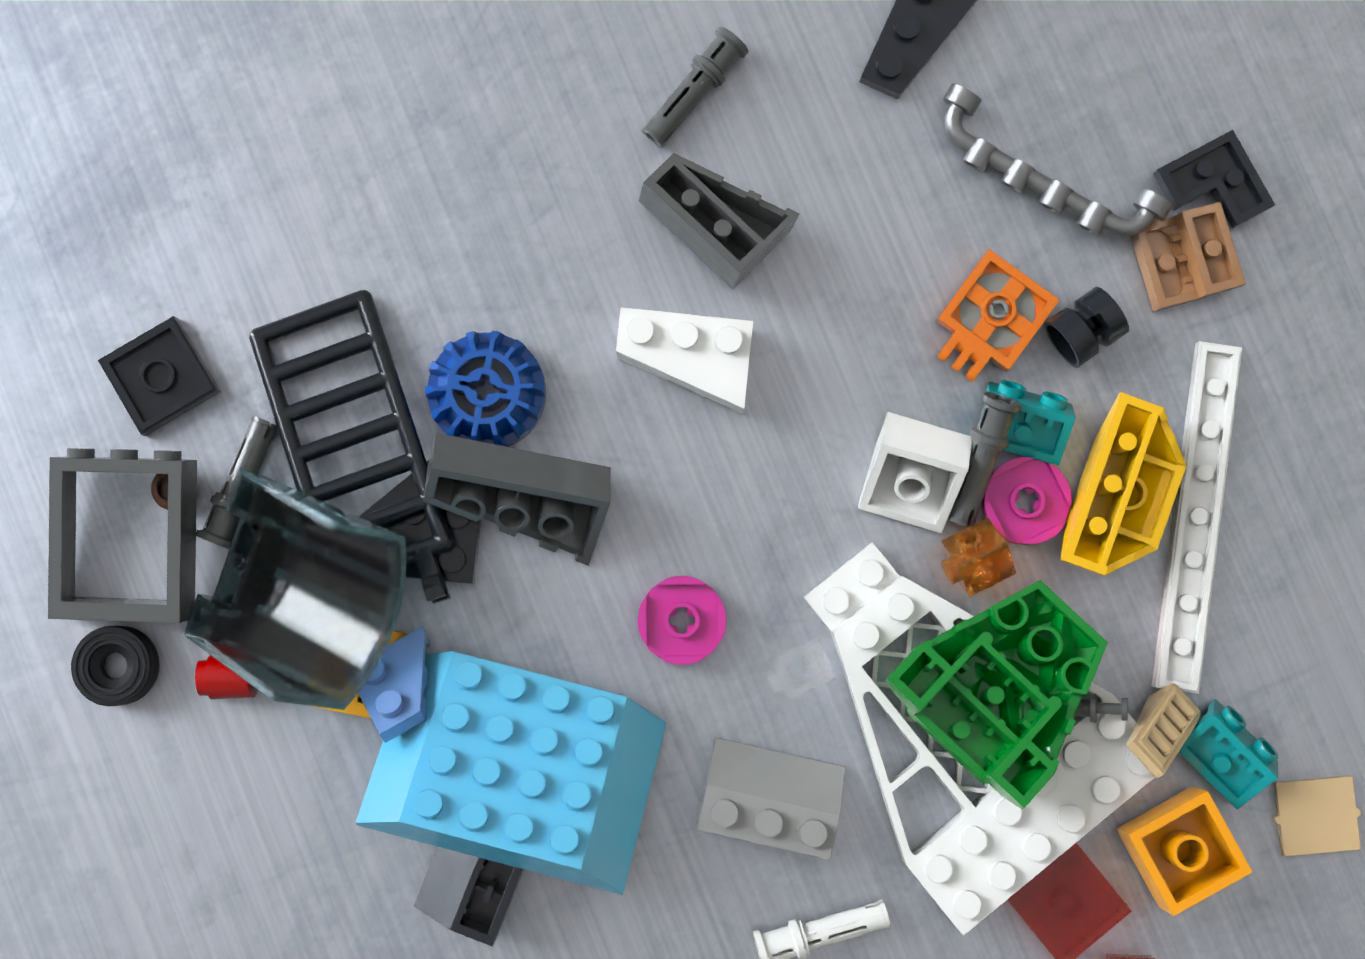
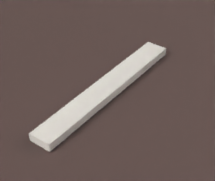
M1202 341L1195 343L1181 450L1186 469L1174 504L1151 687L1163 688L1173 683L1183 692L1199 694L1242 347Z

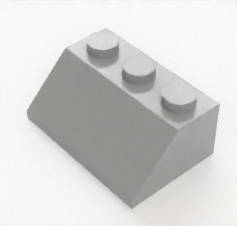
M716 737L698 815L697 830L831 860L840 819L845 766Z

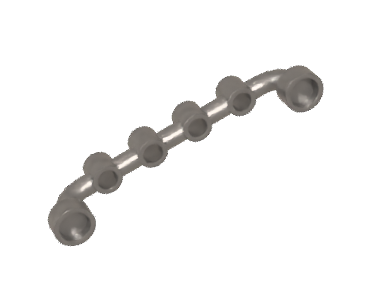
M952 83L943 98V101L949 105L944 118L945 131L952 143L959 149L967 152L963 158L964 163L983 173L986 172L989 165L1004 173L1000 180L1002 184L1021 194L1024 193L1027 186L1042 194L1038 203L1056 214L1061 215L1065 207L1079 214L1080 217L1076 224L1089 233L1099 236L1104 228L1111 233L1121 236L1136 235L1146 230L1155 219L1164 221L1173 207V204L1163 196L1143 188L1133 203L1134 207L1140 211L1132 218H1121L1100 203L1088 200L1074 192L1073 189L1062 182L1041 174L1024 161L1003 153L986 140L967 133L962 127V118L964 114L968 116L974 115L982 101L979 96L960 85Z

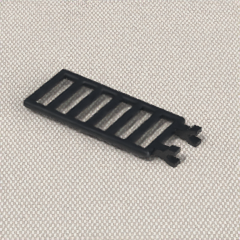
M359 290L251 330L249 340L327 586L333 590L349 586L359 626L365 625L366 628L384 623L369 578L416 561L422 587L428 602L432 601L433 604H437L451 599L435 554L448 550L452 546V537L442 508L423 501L428 464L371 293L367 290ZM359 310L366 333L278 365L275 364L269 345L270 341ZM372 350L379 373L288 405L282 381ZM385 390L392 411L391 414L301 446L294 424L295 421ZM398 430L405 451L404 455L314 487L307 462ZM408 471L412 472L419 493L418 496L327 528L320 503ZM425 512L433 537L340 569L333 544Z

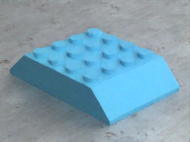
M454 651L426 654L425 665L428 669V686L424 691V697L427 701L426 720L387 743L382 742L356 825L623 895L666 722L626 696Z

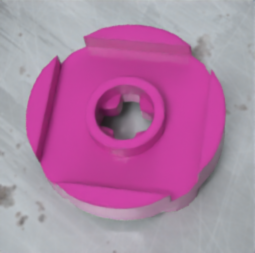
M1019 457L1003 463L993 471L981 507L988 526L996 535L1002 537L1004 541L1010 544L1034 545L1053 538L1062 530L1066 523L1065 520L1068 516L1069 508H1071L1072 494L1065 476L1058 468L1050 463H1045L1031 457ZM1021 489L1026 494L1034 493L1037 497V501L1032 504L1034 511L1030 514L1025 509H1018L1015 502L1019 499L1018 491Z
M689 576L670 577L650 589L642 601L638 612L639 633L649 650L665 662L676 665L693 664L712 653L722 640L726 629L725 607L713 588L701 580ZM685 607L687 615L695 616V624L687 626V633H678L677 626L669 625V616L677 615V608Z

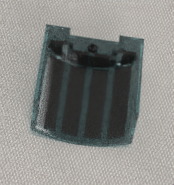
M241 468L227 507L229 512L240 518L214 595L197 594L184 636L271 700L344 710L375 670L395 628L402 604L406 578L405 537L254 471Z

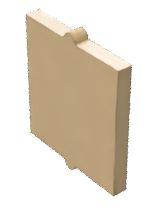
M1353 776L1273 782L1277 813L1273 816V821L1278 824L1281 856L1361 850L1357 818L1361 816V810L1356 808Z

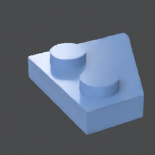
M422 626L346 669L379 735L385 743L426 720L427 701L424 697V691L428 686V669L425 665L426 648L430 647V639Z

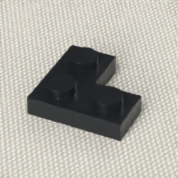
M1234 130L1168 163L1153 173L1167 200L1173 204V211L1212 192L1217 203L1221 202L1225 217L1232 229L1275 206Z

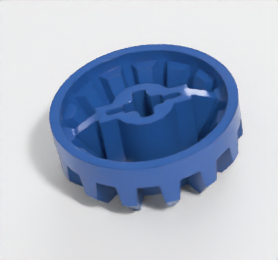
M493 330L491 333L472 331L466 333L465 337L455 342H448L443 347L444 351L438 359L432 361L429 367L428 386H425V395L428 399L432 418L446 435L510 447L524 439L540 420L546 402L545 378L536 358L519 340ZM486 357L484 368L475 369L467 376L457 374L459 369L467 362L476 358ZM493 359L500 361L510 370L514 385L505 384L502 378L491 369ZM486 380H490V384L499 392H495V394L488 393L486 399L482 400L478 392L472 390V388L477 386L484 387ZM453 390L457 395L466 396L476 408L474 417L465 413L458 406ZM503 404H509L501 413L493 417L482 418V412H492L499 409Z

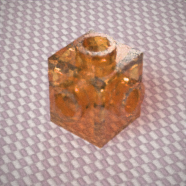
M989 518L941 540L946 559L941 561L942 568L950 583L954 585L959 582L969 597L1016 574L1008 543Z

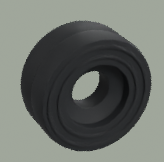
M105 626L90 632L79 642L72 656L71 674L75 686L89 701L109 707L126 705L138 701L151 690L159 673V656L153 642L143 632L128 626ZM113 653L121 654L127 662L126 672L118 679L111 678L106 673L104 667L107 657Z

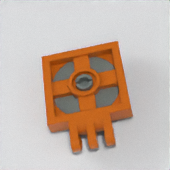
M988 249L936 320V322L953 333L937 357L944 362L950 357L953 349L959 351V356L951 365V368L957 372L970 359L974 362V365L969 368L965 378L971 382L975 380L989 360L1007 372L1060 300Z

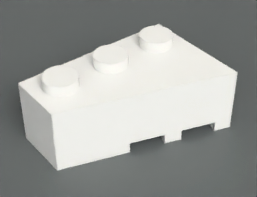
M621 307L616 346L617 358L691 390L692 393L703 398L711 399L741 415L743 414L753 321Z

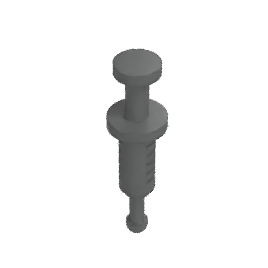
M1091 693L1090 699H1081L1075 716L1090 717V723H1096L1097 714L1121 715L1122 721H1128V698H1122V703L1097 702V693Z

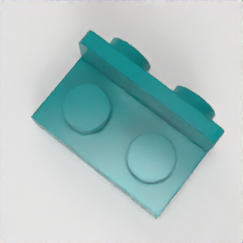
M1001 380L1000 384L988 382L986 392L999 393L1011 397L1022 404L1021 412L1014 415L1007 435L1010 443L1004 451L1059 465L1076 419L1073 406L1068 403V399L1054 392L1045 391L1042 395L1027 392L1023 385L1009 380Z
M1215 699L1208 704L1207 713L1198 720L1179 753L1238 810L1278 779L1277 759L1279 757L1268 741L1262 737L1256 739L1245 728V720L1233 707L1229 705L1224 707Z

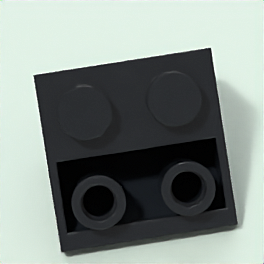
M437 847L414 907L449 930L493 947L524 869Z

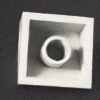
M888 412L875 445L858 509L942 533L969 469L972 445L971 436Z

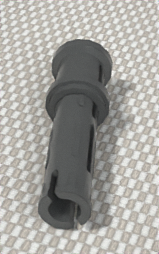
M721 26L715 31L716 38L702 55H695L692 59L691 72L668 97L667 101L647 125L641 129L643 134L660 148L665 146L666 141L686 117L690 115L712 86H721L725 82L724 75L739 57L745 58L749 53L747 46L728 29Z
M984 392L982 401L985 403L978 426L972 427L970 433L973 445L970 453L969 469L948 517L950 521L966 527L967 525L969 527L975 526L978 511L985 496L1000 451H1004L1009 446L1010 439L1007 435L1014 415L1021 412L1022 404L1019 401L999 393Z
M252 416L246 434L221 492H216L210 499L213 506L203 529L197 530L195 535L230 550H233L235 546L232 539L242 516H247L249 513V504L246 501L270 443L277 431L275 424H270V422Z

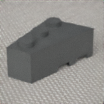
M673 153L643 182L639 202L733 289L790 233L799 213L789 208L785 211L761 199L762 195L752 190L746 192L723 181V176Z

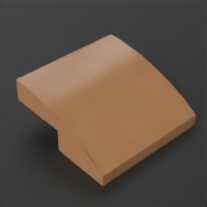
M1221 202L1182 211L1173 217L1166 218L1164 221H1153L1146 230L1130 236L1153 312L1246 285Z

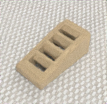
M1171 683L1148 696L1128 740L1127 747L1158 778L1165 774L1193 731L1201 711L1176 684Z

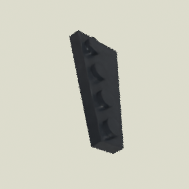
M896 0L859 82L899 99L978 0Z

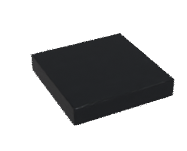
M175 316L98 360L138 431L143 436L149 435L221 392L180 321Z

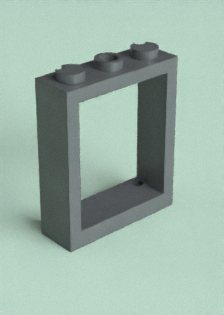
M67 448V456L50 457L48 619L182 623L195 618L197 460L182 459V451L154 450V459L138 458V450L110 449V457H95L94 448ZM76 472L168 474L167 600L75 597Z

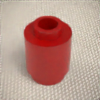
M254 653L210 655L207 660H199L195 669L197 693L199 696H208L211 700L254 698L257 695L258 688H263L265 685L264 663L262 661L257 662Z

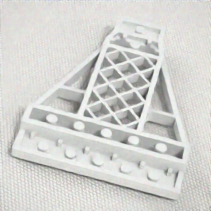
M873 542L868 544L803 597L831 632L902 861L963 936L1155 778L1127 747L1128 740L1136 725L1135 720L1128 713V721H1122L1121 715L1097 714L1096 723H1090V717L1076 716L1073 718L1076 723L1071 735L1066 736L1057 758L1060 762L1055 774L1024 809L1019 808L1002 797L989 783L985 784L984 787L961 785L963 766L956 760L953 780L934 756L953 757L948 752L933 750L934 739L928 733L925 746L906 722H915L910 716H905L906 705L899 699L897 711L879 689V687H890L887 682L877 681L879 655L901 657L903 660L911 652L913 628L937 630L938 636L954 626V620L960 619L964 621L974 616L904 576H900ZM928 613L937 625L916 622ZM906 631L904 653L882 651ZM872 659L871 674L869 676L862 666ZM1091 683L1088 692L1097 693V702L1120 703L1112 693ZM866 692L872 696L917 752L915 761L891 781L888 780L863 700ZM929 767L959 804L961 811L911 852L892 792L921 768ZM962 791L982 794L971 802Z

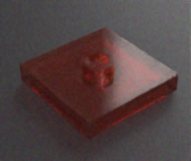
M1077 843L1007 899L1054 959H1076L1132 912Z

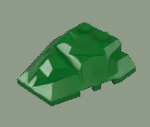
M1039 580L992 605L989 609L916 646L885 681L894 694L907 706L906 711L909 716L973 777L983 784L989 783L1002 797L1019 808L1024 809L1055 774L1060 762L1057 758L1066 736L1071 735L1076 723L1073 718L1082 696L1087 695L1108 642L1047 585Z

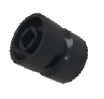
M1097 286L1074 302V310L1065 308L1044 323L1047 336L1055 349L1066 362L1075 368L1080 367L1099 353V345L1108 347L1129 332V324L1121 308L1105 290Z

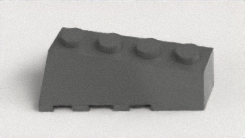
M436 433L427 466L423 501L475 522L482 518L496 523L499 526L500 532L513 537L518 532L539 540V547L554 553L560 548L575 554V561L589 566L610 505L611 467Z

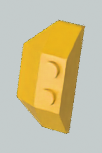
M1123 392L1119 393L1094 439L1068 512L1064 529L1061 561L1105 576L1158 549L1186 469L1180 448L1167 421L1168 417L1164 407Z

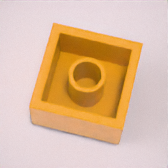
M1194 786L1115 828L1156 904L1160 909L1172 916L1181 913L1253 872L1209 792Z

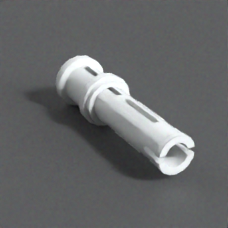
M879 900L818 920L802 923L801 920L796 921L794 919L788 921V926L765 933H761L760 930L753 931L752 933L759 959H790L793 957L806 959L810 955L811 950L859 937L870 932L891 928V923L883 900Z

